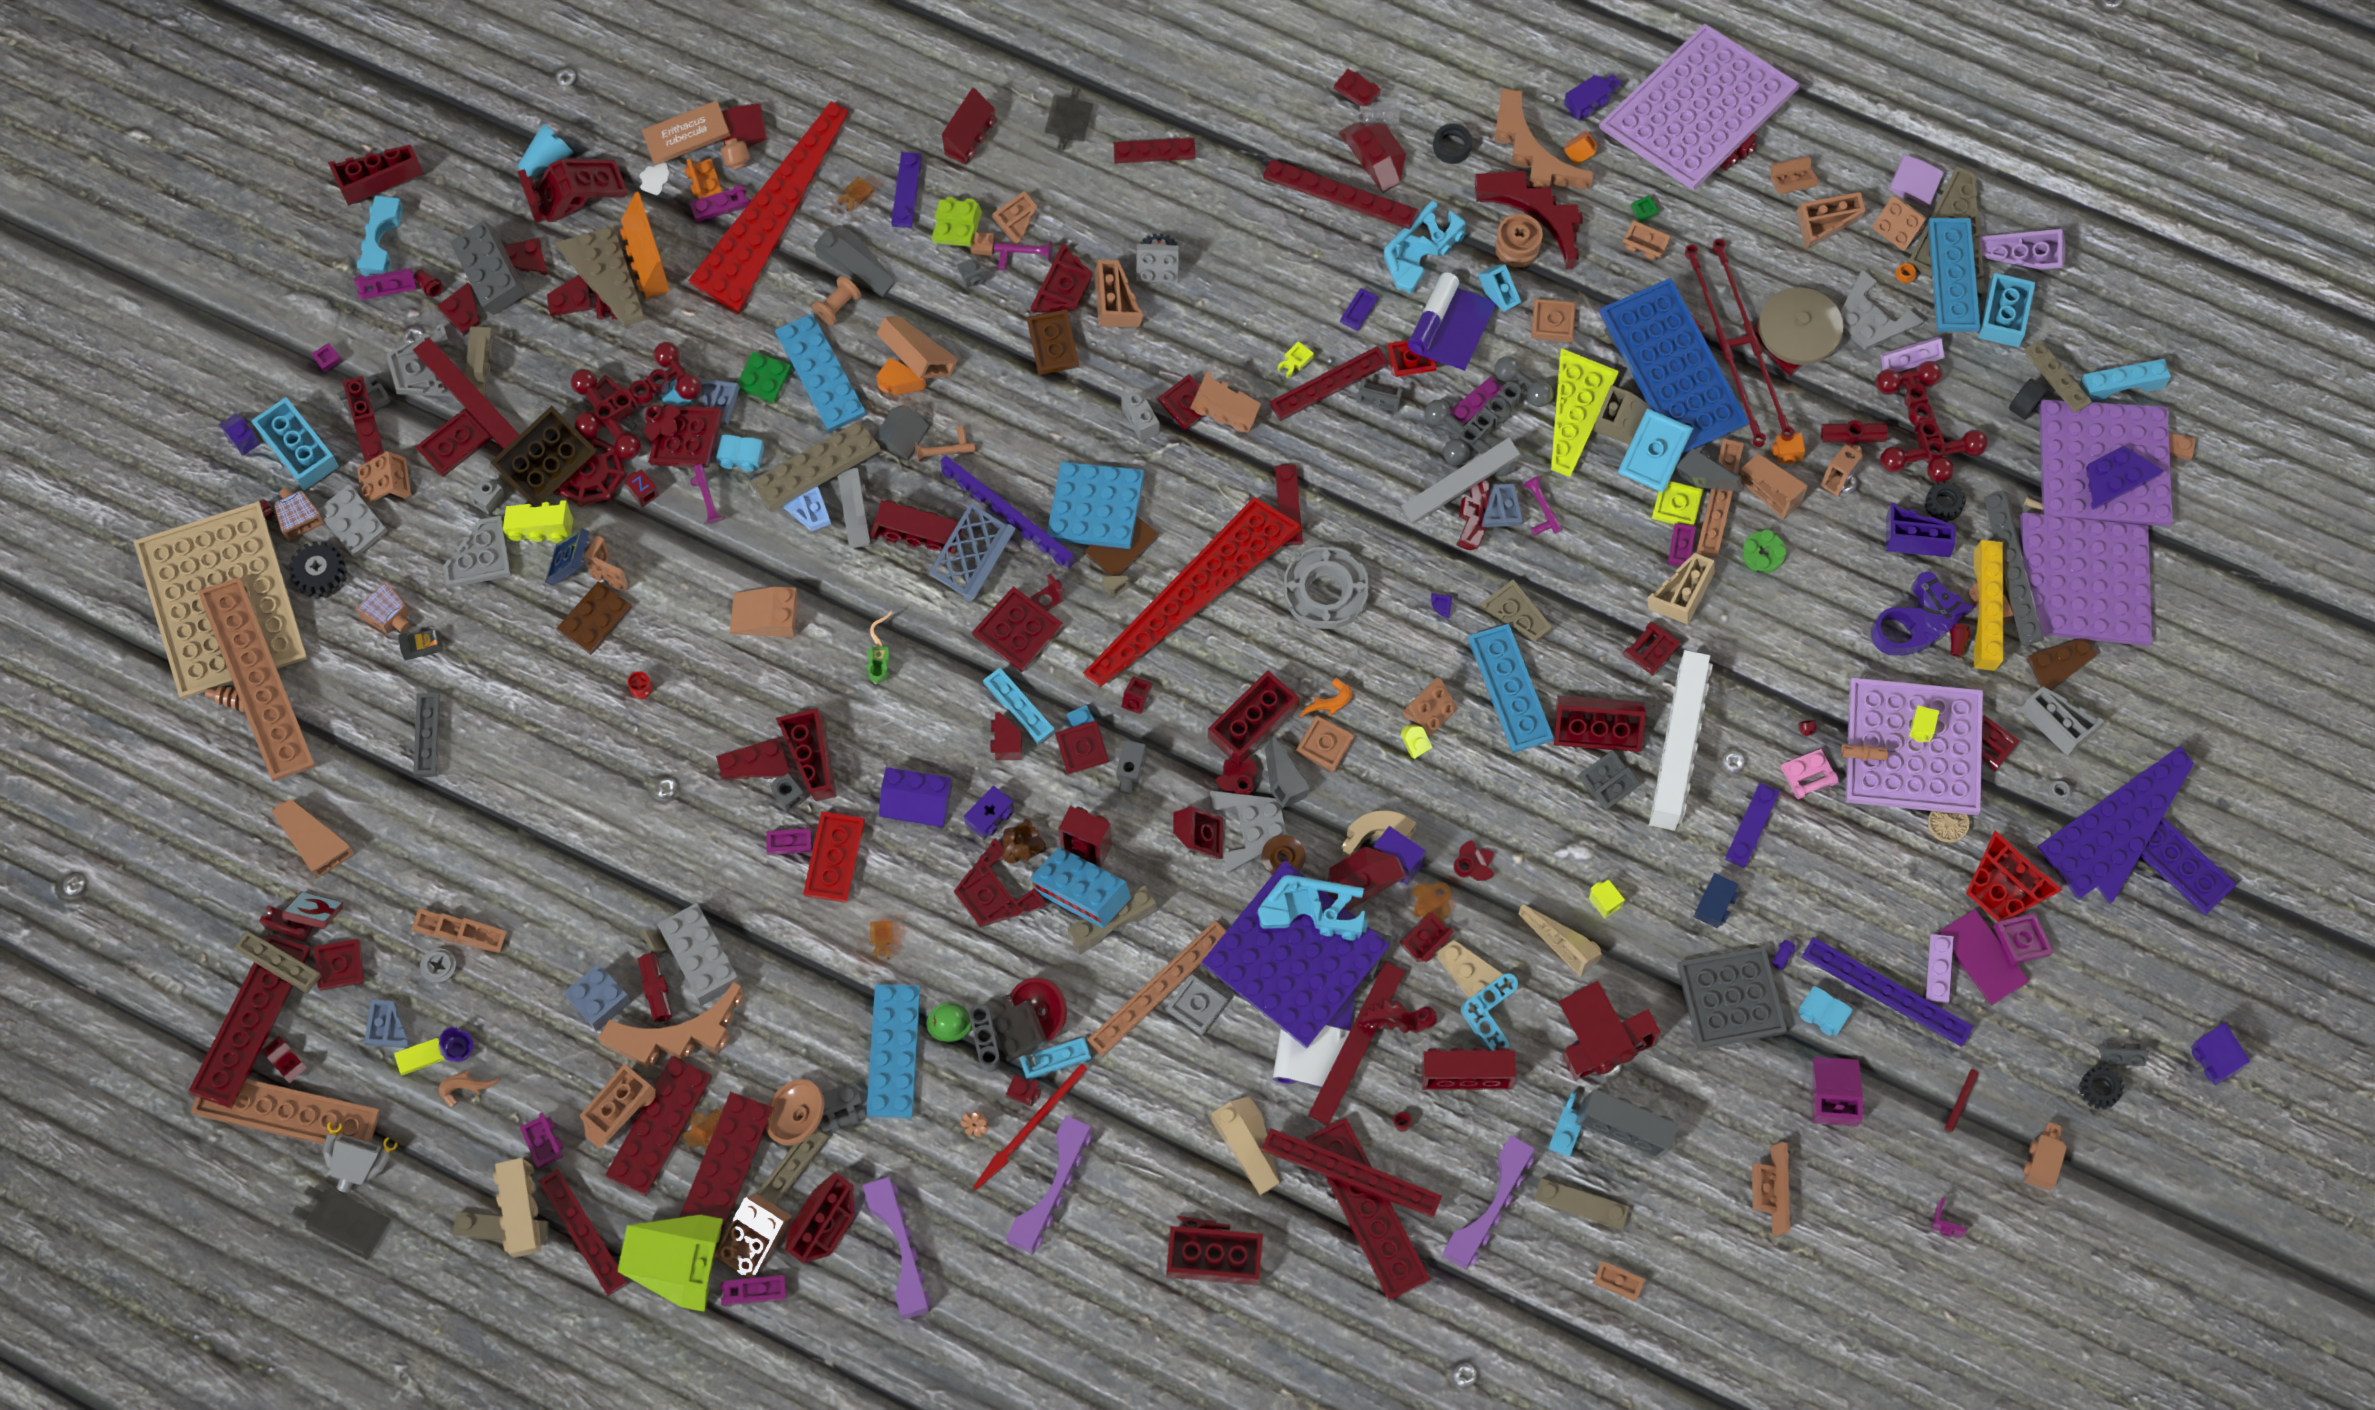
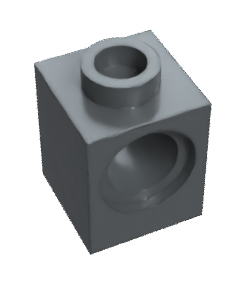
M788 773L777 777L772 782V785H770L773 795L787 813L805 801L803 791ZM786 788L792 789L789 794L781 793Z

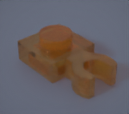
M857 176L845 188L847 195L839 197L838 205L841 206L845 202L849 203L846 205V211L850 212L854 208L855 202L861 205L874 192V187L860 176Z
M892 921L870 922L871 946L877 945L873 951L875 960H878L880 952L886 953L887 960L891 958L890 949L887 945H893Z

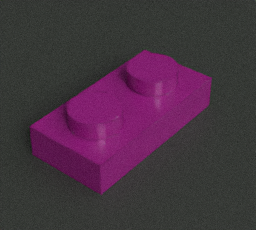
M1674 523L1667 565L1680 567L1691 557L1695 526Z
M811 829L766 831L768 855L812 852Z

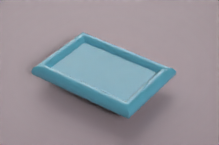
M1647 408L1617 473L1664 493L1693 431V427Z

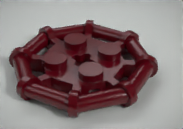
M597 435L585 439L594 448L597 446L606 451V453L599 454L596 452L554 491L556 495H561L578 504V507L603 500H611L615 490L622 480L627 477L622 458L616 454L614 446L598 438ZM611 458L614 460L616 469H609L607 461ZM586 466H589L590 469H593L588 474L582 473V471L585 470ZM613 476V480L605 489L603 485L606 484L607 478ZM569 486H573L576 490L579 491V495L567 490L566 488H568ZM595 489L601 491L600 493L585 496L586 491Z

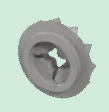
M437 948L430 950L423 956L420 962V971L422 976L430 983L440 984L443 981H448L455 974L457 964L451 952L446 949ZM440 962H442V965L445 968V970L438 969L437 972H435L436 969L432 964H439Z

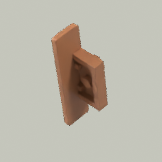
M1786 1142L1770 1147L1771 1166L1759 1163L1752 1165L1753 1210L1772 1213L1773 1236H1780L1790 1231L1788 1143Z

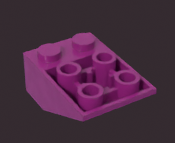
M1813 1057L1812 1123L1858 1127L1863 1120V1095L1859 1060Z

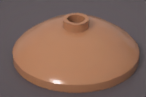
M805 1079L793 1080L783 1085L769 1102V1106L774 1108L766 1126L769 1136L782 1145H795L807 1139L816 1130L823 1116L824 1097L820 1088Z

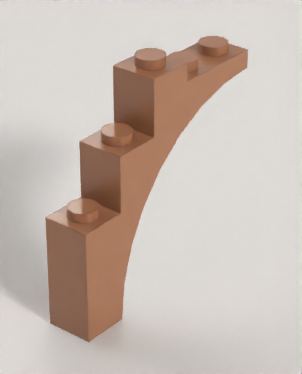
M1502 89L1494 141L1504 144L1514 143L1511 164L1519 167H1531L1530 188H1549L1550 184H1554L1559 187L1569 186L1580 190L1590 189L1593 178L1592 171L1578 169L1563 163L1549 154L1531 134L1524 119L1522 91Z
M733 982L723 997L710 1009L694 1019L675 1026L642 1029L625 1026L609 1019L598 1040L602 1046L647 1069L657 1061L660 1054L659 1050L684 1061L686 1056L689 1057L691 1055L694 1043L718 1054L720 1049H724L729 1042V1034L724 1025L728 1026L731 1022L732 1012L736 1006L739 1007L744 999V992L740 985Z

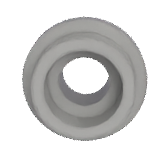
M2055 781L2049 786L2048 794L2053 801L2062 803L2068 800L2071 790L2067 783ZM2055 790H2060L2062 795H2058Z

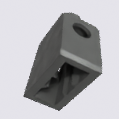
M1128 740L1123 741L1116 771L1117 779L1120 781L1119 792L1131 794L1133 784L1139 785L1148 754L1145 744ZM1128 769H1133L1132 772H1126Z

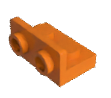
M686 159L688 167H685V172L688 179L692 178L693 184H690L693 196L697 195L698 199L722 192L712 159L693 164L691 159Z

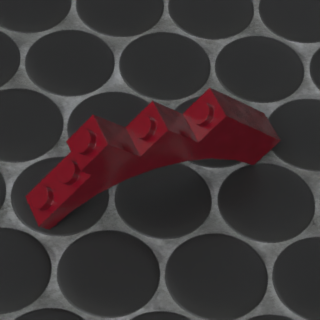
M1525 171L1476 174L1474 183L1476 202H1493L1507 205L1523 211L1536 219L1549 231L1557 242L1563 255L1565 268L1574 269L1575 261L1579 260V250L1574 245L1577 242L1576 232H1578L1579 224H1583V214L1579 212L1578 204L1556 205V196L1552 195L1551 187L1530 189L1529 179L1525 178Z

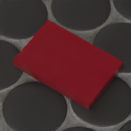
M464 408L415 446V448L443 478L491 441L492 437Z

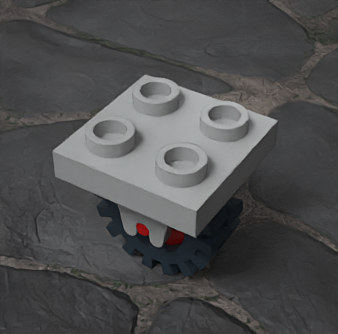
M1154 233L1153 237L1148 235L1147 239L1143 238L1142 242L1137 244V281L1178 283L1179 246H1177L1173 237L1170 239V235L1164 237L1163 233H1160V236Z

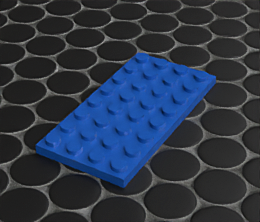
M1672 278L1600 308L1598 312L1650 409L1693 427V431L1681 455L1688 453L1692 448L1697 449L1749 424L1745 413Z

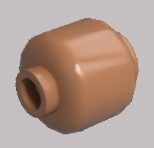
M737 138L725 141L726 145L720 149L725 165L731 167L732 170L746 166L747 161L750 159L746 143L744 141H737Z

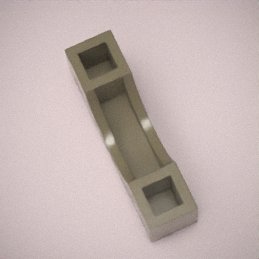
M1145 885L1130 893L1131 899L1104 928L1086 919L1067 928L1068 937L1079 955L1098 945L1114 929L1129 922H1139L1156 912V902Z

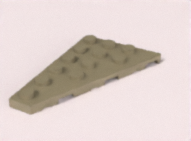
M1956 166L1930 218H1971L1977 296L1982 298L1985 289H1983L1982 251L1979 239V214L1976 201L1977 189L1975 188L1976 176L1974 173ZM1927 223L1908 263L1913 265L1916 270L1932 276Z

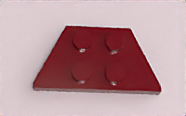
M1062 243L1030 307L1033 313L1061 310L1076 311L1093 278V273L1087 266L1081 263L1077 256H1074L1068 250L1066 244Z

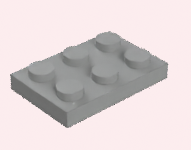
M350 484L317 510L322 519L354 558L358 557L388 532L386 527Z

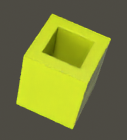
M1917 705L1913 713L1908 737L1913 738L1917 742L1930 743L1935 732L1939 711Z
M1609 879L1604 883L1599 881L1591 887L1589 900L1604 919L1623 907L1625 899Z

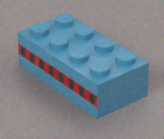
M1058 847L1031 876L1035 889L1041 896L1101 928H1104L1131 899L1126 881L1061 847Z

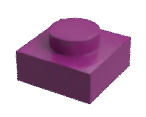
M330 343L312 353L313 358L324 372L342 361Z

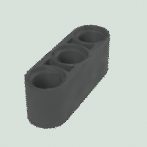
M976 1004L970 1009L969 1016L979 1062L984 1071L993 1072L999 1068L1000 1058L989 1009L985 1005ZM978 1013L986 1015L981 1021L974 1018ZM983 1034L991 1036L986 1042L980 1041L979 1037ZM988 1055L995 1057L992 1063H986L983 1060Z

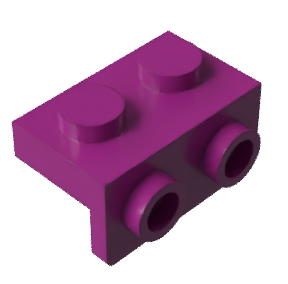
M543 1112L539 1113V1118L520 1126V1130L538 1169L563 1158L561 1150L564 1149L560 1137L555 1138L552 1132L556 1128L551 1117L546 1118Z

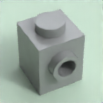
M484 477L469 496L473 505L490 515L504 499L505 494L500 482Z

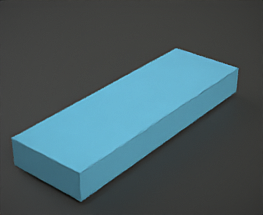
M1081 1037L1021 1057L1020 1062L1026 1079L1031 1080L1091 1060V1055L1085 1038Z

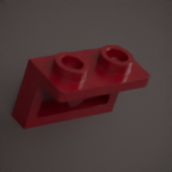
M1349 68L1334 84V90L1365 110L1374 101L1378 102L1380 100L1381 89L1378 85L1367 81L1360 73L1353 72Z
M1428 912L1399 943L1416 962H1428L1435 956L1436 953L1434 951L1439 946L1442 947L1450 941V935L1454 931L1451 928H1446L1433 912Z

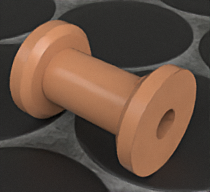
M840 276L837 279L838 288L823 303L815 301L812 304V309L816 315L831 326L836 323L835 314L850 299L858 300L861 297L859 289L844 276Z

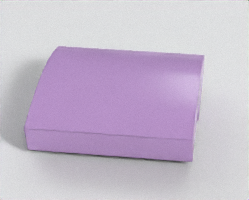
M1904 155L1888 189L1903 199L1910 197L1922 206L1927 207L1933 199L1944 172L1924 161Z

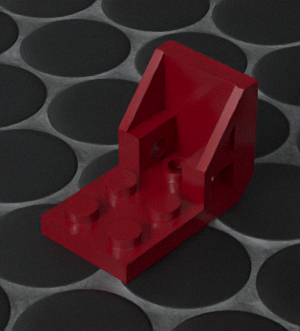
M604 159L557 160L549 165L535 189L539 194L547 222H556L582 208L588 197H625L628 193L616 161Z

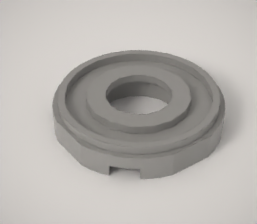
M1314 547L1302 552L1300 557L1289 564L1285 572L1284 601L1286 606L1297 620L1309 627L1320 629L1343 627L1354 621L1366 606L1368 599V575L1364 566L1351 557V553L1337 547ZM1328 577L1337 581L1342 590L1339 600L1329 605L1315 602L1309 592L1310 586L1315 580Z

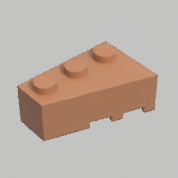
M1861 192L1800 204L1796 215L1806 250L1861 219L1866 211Z
M1098 260L1095 269V285L1099 327H1140L1143 313L1139 310L1135 301V295L1128 286V280L1119 260Z
M1207 371L1190 408L1200 415L1214 418L1218 423H1226L1233 426L1239 432L1248 433L1261 404L1241 391L1235 393L1227 388L1228 383L1225 381L1217 382L1211 378L1212 373Z
M1756 454L1739 472V476L1742 478L1741 482L1783 520L1801 505L1808 485L1760 454Z

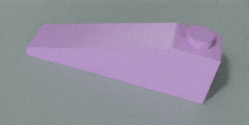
M2062 229L1979 237L1982 258L2041 270L2063 268L2065 262V237Z

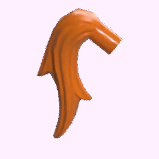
M1336 677L1331 685L1337 688L1339 693L1329 699L1313 696L1314 702L1303 709L1299 718L1316 710H1327L1330 717L1351 700L1353 692L1351 687Z

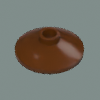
M1277 835L1266 842L1262 849L1261 859L1263 866L1271 875L1283 863L1279 860L1281 855L1286 856V861L1299 872L1301 871L1305 863L1306 854L1303 845L1296 838L1289 835Z

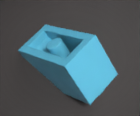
M1506 264L1493 265L1477 274L1485 293L1502 311H1506L1521 303Z

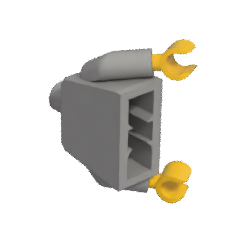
M330 1121L327 1125L330 1134L326 1137L323 1155L327 1167L331 1169L330 1175L339 1178L337 1189L342 1192H350L353 1183L362 1185L364 1180H371L384 1169L390 1157L389 1153L396 1149L397 1142L393 1148H388L386 1142L389 1138H386L382 1145L383 1150H381V1146L340 1134L342 1132L341 1123H339L337 1130H331L332 1121Z

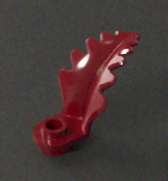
M1383 1000V1008L1375 1003L1373 1005L1374 1010L1368 1008L1366 1010L1367 1015L1362 1014V1019L1358 1022V1025L1364 1028L1370 1026L1372 1029L1376 1025H1378L1379 1029L1387 1025L1389 1030H1394L1398 1027L1402 1033L1409 1031L1418 1033L1424 1029L1432 1028L1437 1022V1015L1435 1010L1428 1006L1412 1013L1398 1000L1393 1001V1006L1388 1001Z

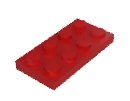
M821 811L803 891L805 897L848 903L865 818Z

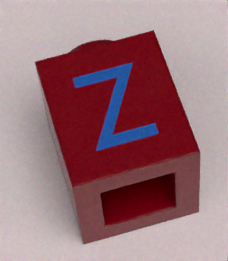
M642 469L631 473L624 481L627 490L642 508L659 496L657 487Z

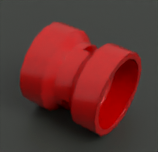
M636 671L628 677L627 683L631 694L635 698L645 699L650 696L652 685L646 673Z

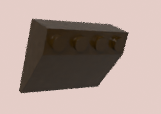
M550 406L490 462L489 468L505 484L531 504L532 507H538L590 459L597 450L553 406Z

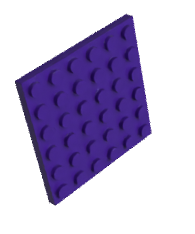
M1284 860L1203 959L1201 964L1307 1049L1390 944L1368 926L1366 933L1362 932L1360 938H1355V940L1343 939L1342 935L1333 934V936L1321 935L1320 930L1315 928L1312 917L1307 914L1295 917L1287 928H1262L1257 913L1258 908L1280 879L1285 875L1305 877ZM1317 890L1324 914L1325 910L1331 908L1335 900L1324 891ZM1343 907L1336 919L1352 920L1357 917Z

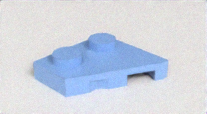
M818 486L782 506L810 531L831 525Z

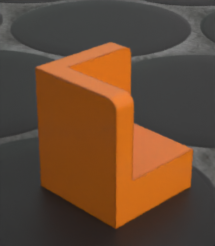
M1585 130L1567 141L1564 151L1574 165H1578L1596 154L1598 145L1589 132Z

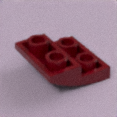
M760 103L741 105L722 111L730 133L729 137L723 139L724 146L726 145L725 141L737 138V141H744L749 147L767 140L762 105Z

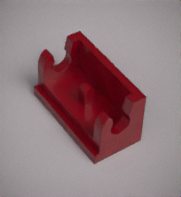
M270 905L266 907L268 910L267 916H261L259 920L265 929L304 942L307 941L313 926L282 918L283 910Z

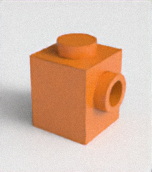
M1795 433L1790 441H1784L1781 435H1776L1774 443L1771 444L1772 456L1776 457L1777 463L1793 464L1794 462L1802 461L1805 454L1802 433Z

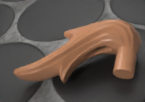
M469 1070L444 1079L438 1087V1092L448 1106L452 1107L457 1103L451 1094L453 1090L465 1088L480 1095V1090L496 1085L501 1078L489 1081L475 1080L468 1076Z

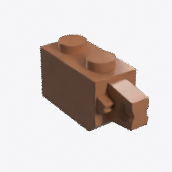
M2048 1122L2043 1133L2036 1140H2032L2029 1148V1153H2032L2031 1159L2026 1161L2022 1172L2026 1174L2024 1182L2051 1191L2056 1186L2066 1152L2064 1142L2060 1141L2062 1126Z

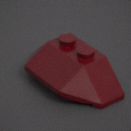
M1355 122L1339 131L1342 139L1382 193L1400 184L1406 152L1385 124Z
M1364 847L1330 867L1327 882L1364 888L1362 898L1352 896L1350 902L1345 904L1344 908L1349 911L1407 876L1398 857ZM1325 892L1335 901L1338 899L1337 893Z
M836 1172L832 1173L811 1192L790 1225L784 1251L803 1264L830 1256L855 1217L854 1185Z

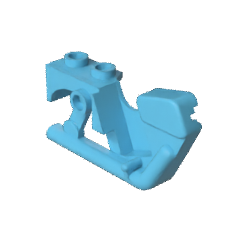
M1432 200L1419 213L1410 230L1403 228L1384 248V260L1398 290L1404 289L1408 294H1412L1424 276V268L1420 266L1421 257L1427 254L1446 256L1451 251L1452 245L1455 242L1459 243L1465 237L1466 224L1462 217L1449 211L1448 223L1450 226L1443 233L1439 230L1435 221V215L1433 214L1438 205ZM1424 222L1431 233V240L1424 236L1418 238L1411 234Z
M1285 875L1258 908L1257 913L1260 926L1262 928H1287L1295 917L1307 914L1312 917L1315 928L1320 930L1321 935L1333 936V934L1342 935L1343 939L1355 940V938H1360L1362 932L1366 933L1368 919H1364L1365 911H1362L1357 918L1352 920H1337L1336 918L1345 904L1350 902L1352 896L1362 898L1364 888ZM1317 890L1338 894V899L1331 908L1325 910L1324 914Z

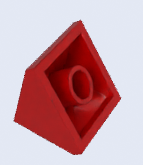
M1409 340L1387 343L1392 376L1399 377L1437 371L1435 360L1415 354L1409 349Z

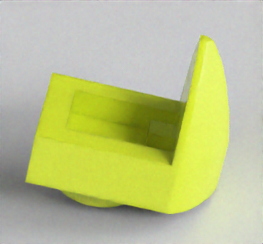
M1406 725L1403 727L1401 738L1412 758L1415 759L1433 748L1422 727L1418 725Z

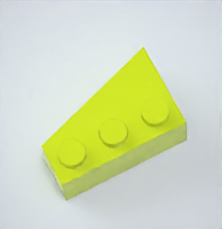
M560 501V505L549 506V502H544L542 507H532L531 504L506 506L503 525L506 538L513 541L529 539L534 542L548 540L559 543L570 536L572 532L573 517L567 501Z

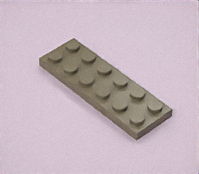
M859 420L753 479L750 483L769 511L772 512L881 450L878 443Z

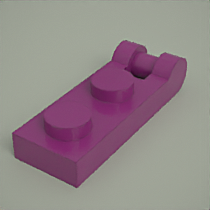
M737 185L733 189L690 201L696 223L746 208L750 201L745 196V186ZM738 198L737 201L732 202V199Z
M412 268L370 276L359 275L354 278L355 286L359 289L357 291L359 299L417 290ZM372 285L373 288L369 289L366 286Z
M785 1275L720 1282V1290H723L721 1306L724 1307L787 1300ZM738 1289L739 1296H732V1290Z

